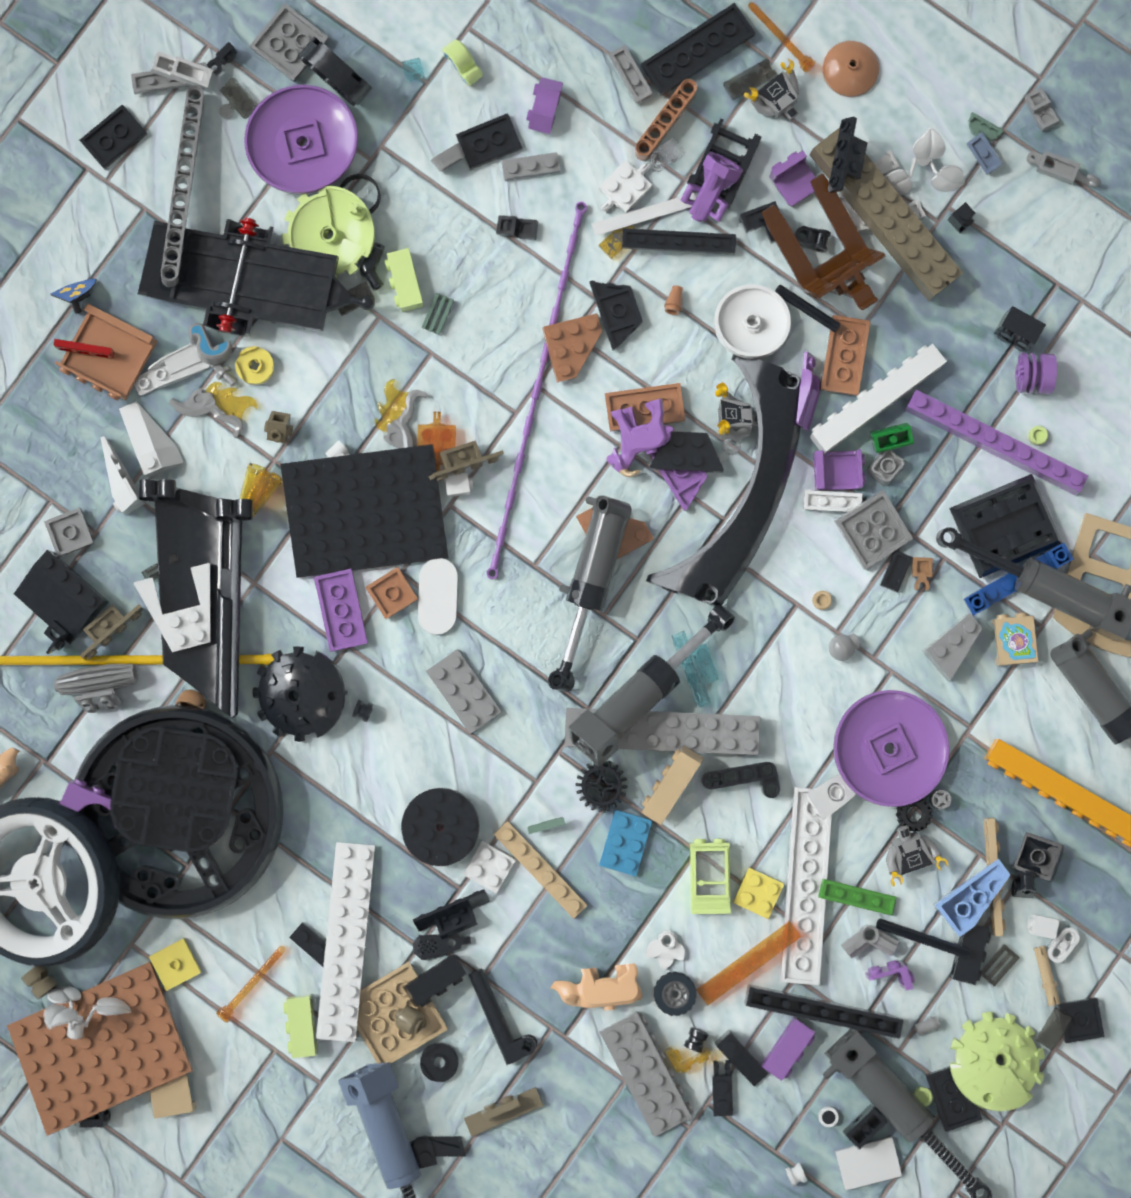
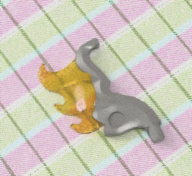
M392 379L384 387L386 405L382 406L378 402V410L383 420L379 422L377 418H374L375 425L380 431L388 433L383 437L388 444L396 448L413 447V439L407 427V421L412 418L415 399L419 396L427 398V393L421 390H412L411 392L398 391L393 386L395 379Z
M221 382L211 383L205 393H203L201 388L197 389L184 403H180L174 398L169 401V404L175 408V411L183 415L197 417L212 413L215 419L234 425L236 430L233 436L235 438H238L242 432L243 424L241 420L246 408L253 406L255 409H258L257 403L252 397L233 396L232 392L237 391L236 388L229 387L217 390V387L222 384Z

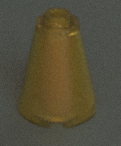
M254 463L248 464L239 498L253 500L252 517L259 512L283 481L276 473H270L266 471V468Z

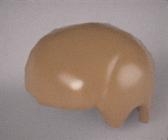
M192 689L183 691L175 705L180 704L206 709L207 706L204 696Z

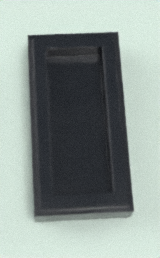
M895 550L880 586L898 593L913 557Z

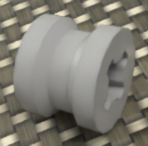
M935 790L930 795V803L937 809H945L951 803V796L945 790Z

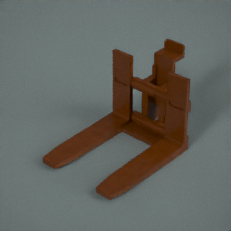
M820 174L812 179L810 183L818 202L844 247L843 251L814 269L775 205L770 206L762 211V216L769 232L805 294H811L814 298H821L829 292L839 296L843 294L853 298L860 310H865L876 303L878 298L875 297L869 285L865 284V277L860 271L865 269L866 266L870 267L886 255L883 252L866 246L836 192H828L829 181L824 174ZM848 280L850 284L847 286L844 281Z

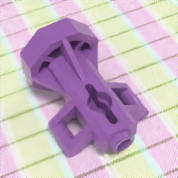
M710 152L702 164L704 166L705 180L703 186L700 187L689 183L680 199L681 202L692 205L689 213L692 215L691 218L698 222L706 221L709 215L716 221H721L729 204L719 196L722 190L736 183L743 172V169L735 162L722 155ZM693 190L699 192L696 200L689 199ZM717 202L720 206L717 212H714L712 209Z

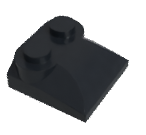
M1026 832L1013 868L1019 871H1033L1036 873V877L1052 882L1063 855L1064 845Z

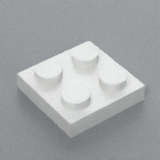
M482 840L463 875L497 894L516 859Z

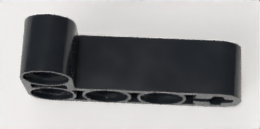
M760 762L704 773L701 778L702 785L707 789L760 781L761 791L765 797L775 798L780 793L777 769L771 762ZM765 765H770L772 768V773L769 776H765L762 772V768ZM747 768L753 771L751 779H745L743 776V772ZM726 772L734 774V780L730 783L724 779ZM717 773H720L722 785H719V781L712 782V786L709 783H705L708 775H711V778H718ZM769 784H773L776 788L775 793L772 795L766 793V787Z

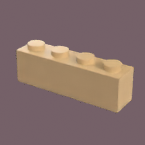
M683 746L681 750L677 749L671 758L673 763L671 766L666 765L661 773L664 777L661 781L657 780L651 789L654 791L651 797L647 795L642 803L644 808L641 813L660 825L664 822L703 760L702 756L686 746Z

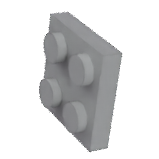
M80 507L44 521L57 557L65 556L95 544Z

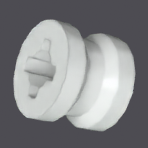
M797 1163L795 1167L785 1168L792 1187H795L799 1182H807L800 1163Z

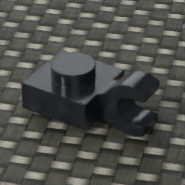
M228 42L215 54L216 57L207 63L208 68L217 66V69L214 71L216 76L222 72V65L224 66L226 63L232 62L236 57L235 47Z

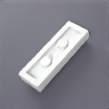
M804 490L803 509L849 512L862 503V493Z

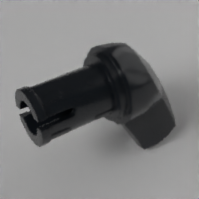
M377 242L374 243L369 257L364 258L360 267L361 277H365L368 280L373 291L380 289L384 285L376 273V268L381 260L385 246Z

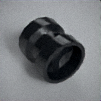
M691 1027L689 1030L690 1036L685 1040L684 1047L702 1053L704 1048L703 1042L707 1040L709 1034Z

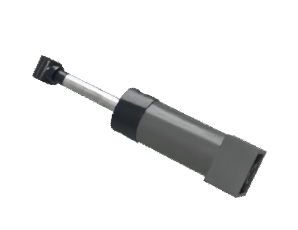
M721 604L716 605L708 615V623L670 659L665 661L661 657L653 655L594 713L587 709L568 727L572 744L598 767L603 765L618 750L617 741L680 684V679L675 669L715 631L727 630L734 622L735 616Z

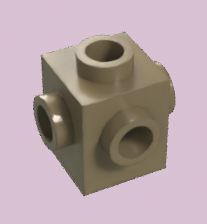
M277 411L271 412L264 426V432H267V440L286 443L288 436H292L293 425H290L291 414Z

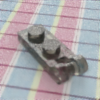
M768 58L723 83L732 101L751 91L749 87L756 88L778 75L771 68V62ZM764 69L766 74L762 76L760 70Z

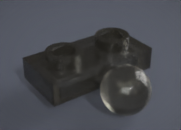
M234 77L219 90L230 102L229 104H223L219 109V114L224 119L232 118L234 109L237 110L243 119H247L258 105Z

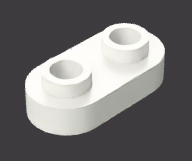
M1070 927L1061 929L1056 939L1047 948L1048 958L1056 963L1063 962L1078 944V932ZM1068 933L1071 935L1070 940L1065 939V935ZM1055 949L1059 950V954L1057 956H1054L1053 951Z

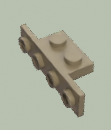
M476 440L441 451L439 454L445 469L433 473L429 478L430 480L437 478V481L448 478V474L454 473V475L464 473L466 468L471 467L474 470L481 467L482 463L487 461L489 464L499 461L498 457L502 456L504 452L502 450L482 457Z
M112 604L85 627L83 631L94 643L80 654L82 659L94 657L98 653L97 649L103 645L105 647L112 641L111 637L114 634H120L127 628L126 624L129 621L137 620L142 615L141 611L143 608L141 605L138 604L126 616H123Z
M536 1087L516 1096H506L500 1103H490L484 1106L483 1110L465 1117L464 1120L472 1137L543 1106Z

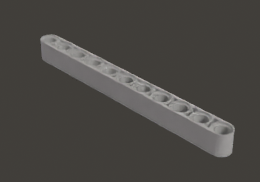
M199 86L189 87L186 93L161 267V281L167 287H173L179 281L204 104V92ZM197 95L200 98L194 100L191 98V96ZM189 113H196L197 116H196V117H190L188 114H189ZM188 130H192L195 133L192 135H188L185 132ZM190 148L192 149V151L186 153L183 151V149ZM186 165L190 167V169L182 170L181 167ZM184 183L187 187L179 188L178 185ZM178 201H182L185 204L183 206H177L175 203ZM180 219L182 223L174 224L173 220ZM172 237H178L180 240L178 242H172L170 239ZM170 255L177 256V259L171 261L167 257ZM167 273H173L175 277L172 279H168L165 277V275Z

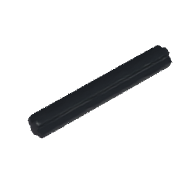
M779 285L776 288L775 292L782 299L829 330L836 333L840 328L839 322L783 285Z

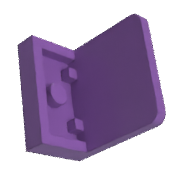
M803 150L799 153L797 151L787 157V161L784 163L778 162L771 168L769 178L789 206H794L814 193L810 181L816 177L805 162L807 155Z
M898 960L887 962L885 967L879 968V965L870 967L868 972L864 973L869 981L897 973L900 986L906 991L914 989L912 983H915L912 971H909L907 966L902 962H898Z

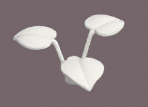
M931 127L913 146L915 158L912 159L913 163L910 173L907 175L905 170L900 169L889 173L885 177L900 196L908 193L912 188L910 178L913 176L916 163L921 166L930 164L934 174H936L932 179V185L939 191H954L965 183L963 171L958 166L947 165L942 167L939 172L936 170L932 159L942 157L946 146L940 134Z
M59 986L50 989L47 993V998L57 1004L68 1002L70 1008H66L63 1005L49 1006L45 1010L44 1019L49 1030L58 1025L68 1024L67 1036L71 1039H80L83 1037L84 1027H88V1023L96 1010L101 1015L125 1014L132 1011L121 999L106 997L97 1001V1005L93 1006L86 1021H84L83 1017L78 1015V1012L73 1008V1001L81 999L80 991L71 986Z

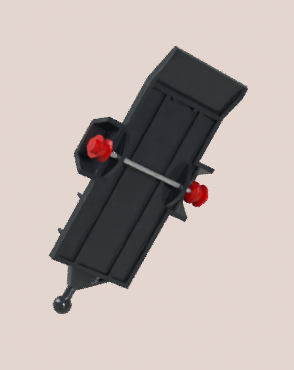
M251 218L240 220V223L243 225L227 219L223 235L186 228L179 281L173 287H167L161 281V267L168 223L154 221L137 295L172 304L206 310L203 321L204 326L218 332L245 337L250 334L253 319L269 321L273 324L280 323L301 327L302 329L323 331L328 312L350 304L360 305L364 310H371L375 306V300L372 296L364 295L362 298L351 296L335 277L339 261L337 255L270 244L274 227L270 226L267 230L255 228L259 227V225L256 223V220ZM172 237L170 240L172 242H178L180 239L178 237ZM170 255L167 258L174 261L177 259V256ZM167 273L165 277L168 279H172L175 277V275L173 273Z

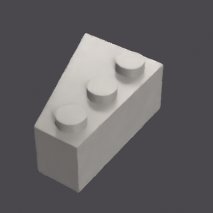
M970 613L966 614L922 652L947 681L951 680L981 632L982 627Z

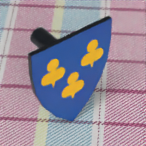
M97 279L83 280L67 285L50 293V295L71 303L74 313L79 314L82 312L79 302L90 297L89 291L95 286Z

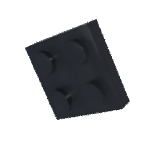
M1097 997L1058 1004L1065 1043L1105 1037Z

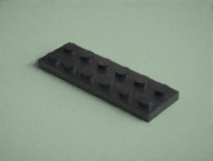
M734 2L642 62L641 67L662 97L680 85L684 80L691 78L755 36V31Z

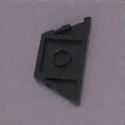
M591 280L589 284L611 349L614 351L643 323L631 286L600 283Z
M672 431L670 441L665 446L659 448L650 464V470L724 472V468L708 433Z

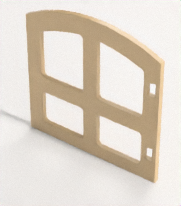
M1085 513L1072 553L1074 560L1070 561L1066 574L1081 580L1082 574L1085 572L1123 585V588L1126 584L1131 585V564L1129 569L1125 570L1091 559L1088 556L1096 530L1131 540V527ZM1055 609L1053 619L1073 635H1081L1090 628L1091 625ZM1092 631L1093 635L1086 640L1094 647L1131 658V641H1113Z

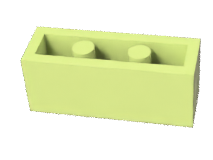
M409 248L387 253L388 259L384 261L387 271L392 273V278H389L391 288L396 289L397 296H394L396 307H400L402 312L424 307Z
M312 994L288 997L283 1004L284 1014H288V1022H286V1033L290 1034L288 1052L292 1053V1058L316 1056L318 1049Z

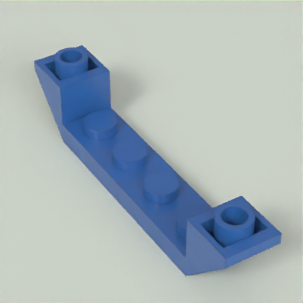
M1065 543L1034 558L1055 569L1074 560ZM1008 573L964 598L963 600L971 614L974 616L1016 592L1015 583L1017 577Z

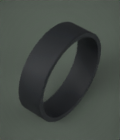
M365 174L348 176L341 183V188H344L355 179H365L375 185L378 196L373 207L369 209L371 214L375 212L381 200L380 190L375 180Z

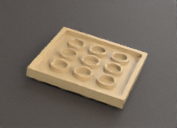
M410 961L361 989L357 1029L377 1063L390 1062L391 1064L448 1030L446 1023L431 998V1002L421 1008L420 1005L414 1007L402 986L418 977ZM408 1005L420 1011L425 1020L420 1032L413 1035H408L396 1027V1019L394 1018L398 1009H403Z

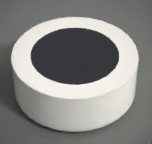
M826 1106L819 1111L818 1119L823 1126L833 1127L838 1122V1113L834 1108Z

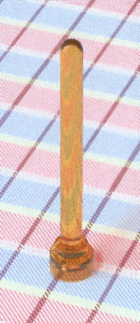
M754 2L748 4V8L798 59L800 68L805 73L808 72L815 65L816 61L811 56H804Z
M279 946L228 1005L219 1008L216 1012L218 1017L226 1023L230 1021L233 1017V1010L285 952L284 946Z

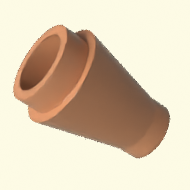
M672 286V290L664 304L665 312L670 315H679L680 311H682L683 288L681 286Z

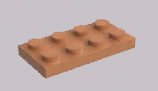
M833 315L832 318L839 322L841 326L836 333L831 330L829 333L820 390L858 396L871 321Z
M680 383L605 393L610 432L620 430L617 420L611 415L612 411L633 407L637 425L647 424L651 422L652 414L646 408L645 403L661 398L664 408L663 423L684 422L685 413Z

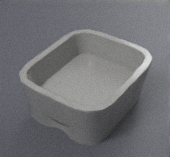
M460 142L431 159V162L439 172L444 171L465 157Z
M887 450L880 452L870 463L867 470L868 474L878 483L888 486L899 475L905 465L904 460L896 455L894 451Z

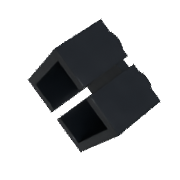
M1012 306L1003 315L994 334L997 335L999 340L1014 344V348L1022 352L1025 350L1027 352L1036 344L1046 324Z

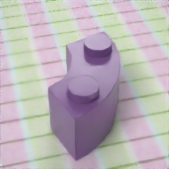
M541 77L539 84H535L533 95H536L532 110H528L526 118L529 121L528 129L547 134L551 133L563 82Z

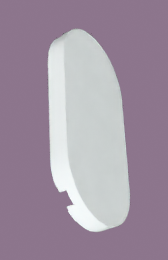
M443 558L426 562L421 568L419 575L418 620L425 631L434 635L444 634L449 631L455 624L457 616L458 573L454 565Z

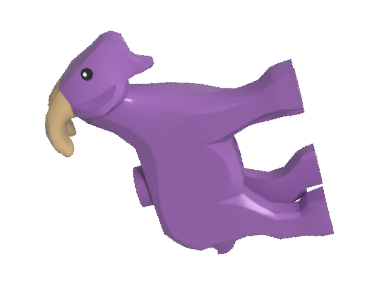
M662 398L645 403L646 408L652 414L651 422L647 424L637 425L633 407L611 412L613 418L617 420L621 432V455L618 454L616 448H613V453L607 456L606 459L621 475L625 477L638 475L640 470H629L637 454L646 451V454L658 452V447L665 446L670 441L671 432L674 431V428L669 425L665 426L663 423L664 408Z

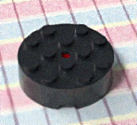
M315 36L299 53L301 55L299 59L353 107L359 105L373 89Z
M434 788L417 795L405 809L401 822L402 838L409 852L421 862L432 866H447L462 860L475 846L480 832V820L474 805L465 795L450 788ZM439 823L443 824V830L438 829Z

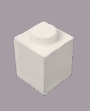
M468 473L450 475L445 479L448 497L471 494L470 489H474L472 477L469 478Z
M1032 914V917L1028 919L1027 929H1029L1030 934L1056 939L1059 920Z

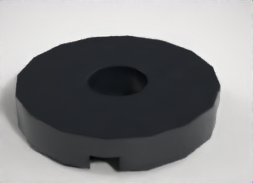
M443 1042L429 1045L423 1051L420 1058V1068L423 1075L435 1082H445L451 1079L459 1065L456 1051L450 1045ZM437 1057H441L445 1061V1065L441 1068L434 1065V1059Z

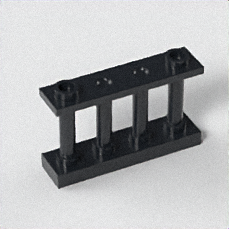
M720 118L718 124L714 123L710 132L713 134L695 174L691 173L687 184L703 186L705 181L699 179L702 169H704L702 164L710 151L737 163L743 169L739 180L732 184L730 189L722 190L720 197L729 204L727 208L730 209L762 136L755 134L753 139H746L721 128L724 119ZM717 136H723L745 146V149H747L745 156H739L714 145Z

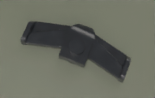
M425 1135L417 1137L410 1142L419 1169L437 1165L436 1157H466L461 1136Z

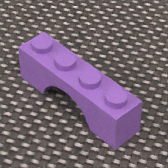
M71 779L59 803L75 811H79L82 807L94 803L104 805L110 810L111 796L105 794V790L94 786V788L86 786L87 783L83 780L75 779L74 781Z

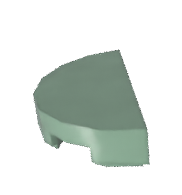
M971 112L968 123L969 129L975 137L984 132L988 140L993 141L1004 132L1003 129Z
M564 817L528 826V833L532 834L564 825L565 820Z

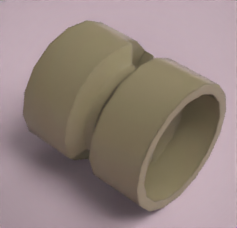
M35 966L21 978L27 987H32L31 992L37 1000L58 985L52 975H47L48 970L45 966Z

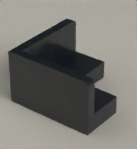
M776 201L739 215V223L743 224L746 233L764 227L770 244L776 243L762 216V211L772 205H775L778 209Z

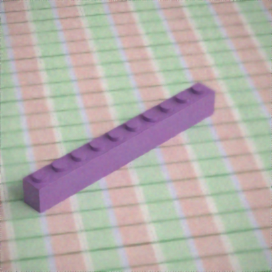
M918 390L912 393L904 411L1073 495L1081 492L1089 476Z

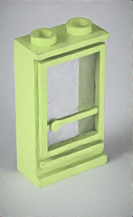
M694 839V843H690L691 914H731L730 843L725 842V839H713V842H706V839Z

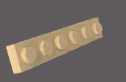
M983 818L987 866L998 859L997 853H1000V843L996 841V833L999 832L998 822H995V818ZM1003 887L990 903L991 931L994 936H1003V931L1006 930L1005 919H1002L1004 901L1003 899L1001 900L1000 895Z
M508 821L494 833V836L573 919L588 906Z

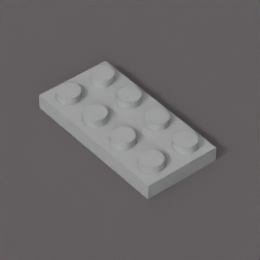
M458 649L426 671L470 734L501 713L497 704Z

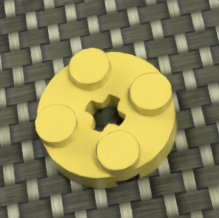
M250 346L239 353L235 369L238 376L247 384L259 385L265 383L273 375L274 361L265 349ZM252 361L260 363L257 370L250 369Z

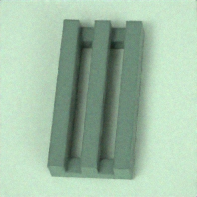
M436 292L422 328L440 335L454 299L447 298V296H442ZM440 299L441 302H440V304H439V306H438V309H437L436 314H435V316H434V318H433V321H432V323H431V325H430V327H429V326H428V323H429L430 318H431V316H432V314H433V311H434V309H435V307H436V304H437L438 300ZM448 302V305L436 330L434 329V327L439 318L441 310L444 306V303Z

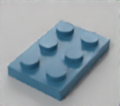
M615 810L599 866L636 877L652 820Z

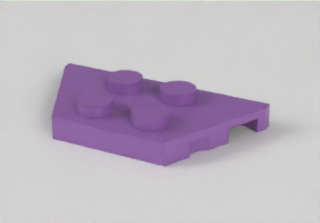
M657 452L649 454L652 461L656 456ZM659 470L683 511L688 509L708 477L706 472Z

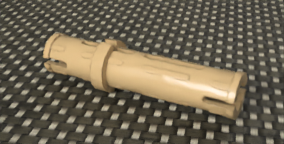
M1046 946L1035 947L1033 949L1043 981L1042 989H1045L1048 1006L1058 1005L1061 1003L1056 989L1058 985L1054 981Z

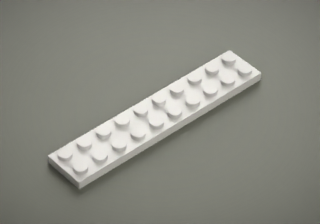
M794 787L780 982L820 985L826 899L818 898L822 879L827 880L832 814L825 820H822L806 796L813 789Z
M336 842L316 1039L356 1042L375 853L374 845Z

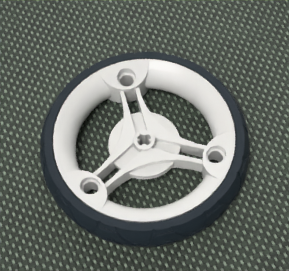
M42 797L20 798L0 805V842L9 833L29 826H34L42 836L41 843L36 852L20 858L13 866L11 874L0 876V882L10 881L11 888H0V895L15 897L21 905L30 910L43 911L58 928L55 936L43 937L32 935L14 926L0 911V955L17 963L37 967L63 964L81 957L92 949L105 935L116 914L120 896V878L117 861L103 832L81 811H75L59 804V800ZM66 840L81 857L87 872L89 885L88 899L84 912L81 915H77L65 896L67 880L65 872L60 865V854L63 843ZM50 842H54L50 855H48L47 851Z

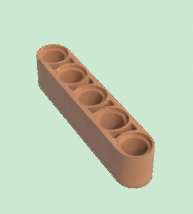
M686 79L679 85L639 139L635 148V155L639 160L646 161L653 155L693 101L697 92L695 81ZM689 87L693 92L685 93L683 89ZM679 102L682 107L674 108L672 104ZM668 117L671 122L663 123L661 119ZM652 132H657L660 136L658 138H652L650 134ZM646 147L649 151L641 153L639 148Z

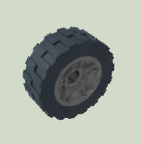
M668 972L666 975H662L654 986L653 995L655 1003L663 1013L669 1014V1016L684 1015L695 1005L697 998L696 987L692 980L684 973ZM676 990L679 992L677 998L671 995L672 991Z

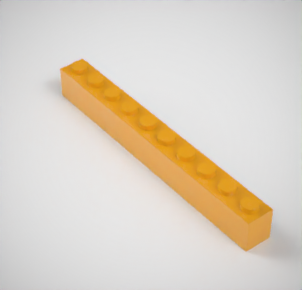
M1000 739L994 740L984 757L988 761V766L996 770L998 768L1004 770V775L1013 780L1015 777L1022 781L1021 785L1030 790L1032 787L1039 791L1038 795L1045 799L1049 797L1054 799V804L1073 810L1071 814L1080 819L1085 817L1089 820L1088 824L1097 829L1102 827L1106 830L1105 833L1112 838H1121L1123 840L1122 843L1131 848V815Z

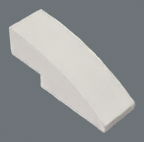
M157 51L150 72L182 83L208 88L213 70L176 56L175 58Z

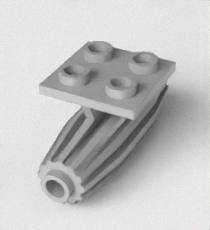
M105 664L81 668L57 676V680L54 681V688L60 695H81L75 696L74 701L85 712L95 713L100 709L114 710L118 706H123L122 700L114 690L137 683L138 675L135 664Z

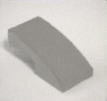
M1042 88L1025 95L1024 98L1041 132L1059 124L1060 120L1050 107L1051 101Z

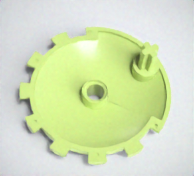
M326 186L318 190L319 194L308 197L307 194L301 195L297 199L301 204L294 213L288 210L284 220L289 222L288 233H282L283 245L289 244L292 248L337 255L339 261L335 277L337 278V274L348 271L349 275L354 274L359 269L356 264L361 257H369L375 240L373 218L365 203L354 193L336 186ZM333 231V237L328 240L327 233Z
M993 1012L982 1013L983 1020L975 1024L969 1019L961 1026L965 1030L960 1040L953 1038L950 1048L956 1050V1062L950 1063V1070L954 1082L961 1093L977 1106L992 1111H1009L1029 1102L1033 1097L1029 1091L1035 1082L1041 1084L1044 1079V1073L1039 1072V1060H1044L1045 1054L1042 1048H1036L1032 1039L1036 1035L1033 1029L1029 1026L1023 1029L1015 1023L1017 1017L1007 1013L1004 1019L993 1018ZM998 1055L1003 1059L1001 1066L996 1061Z

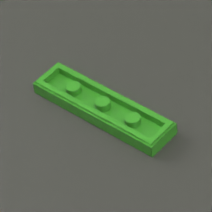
M822 879L818 898L893 916L897 898Z

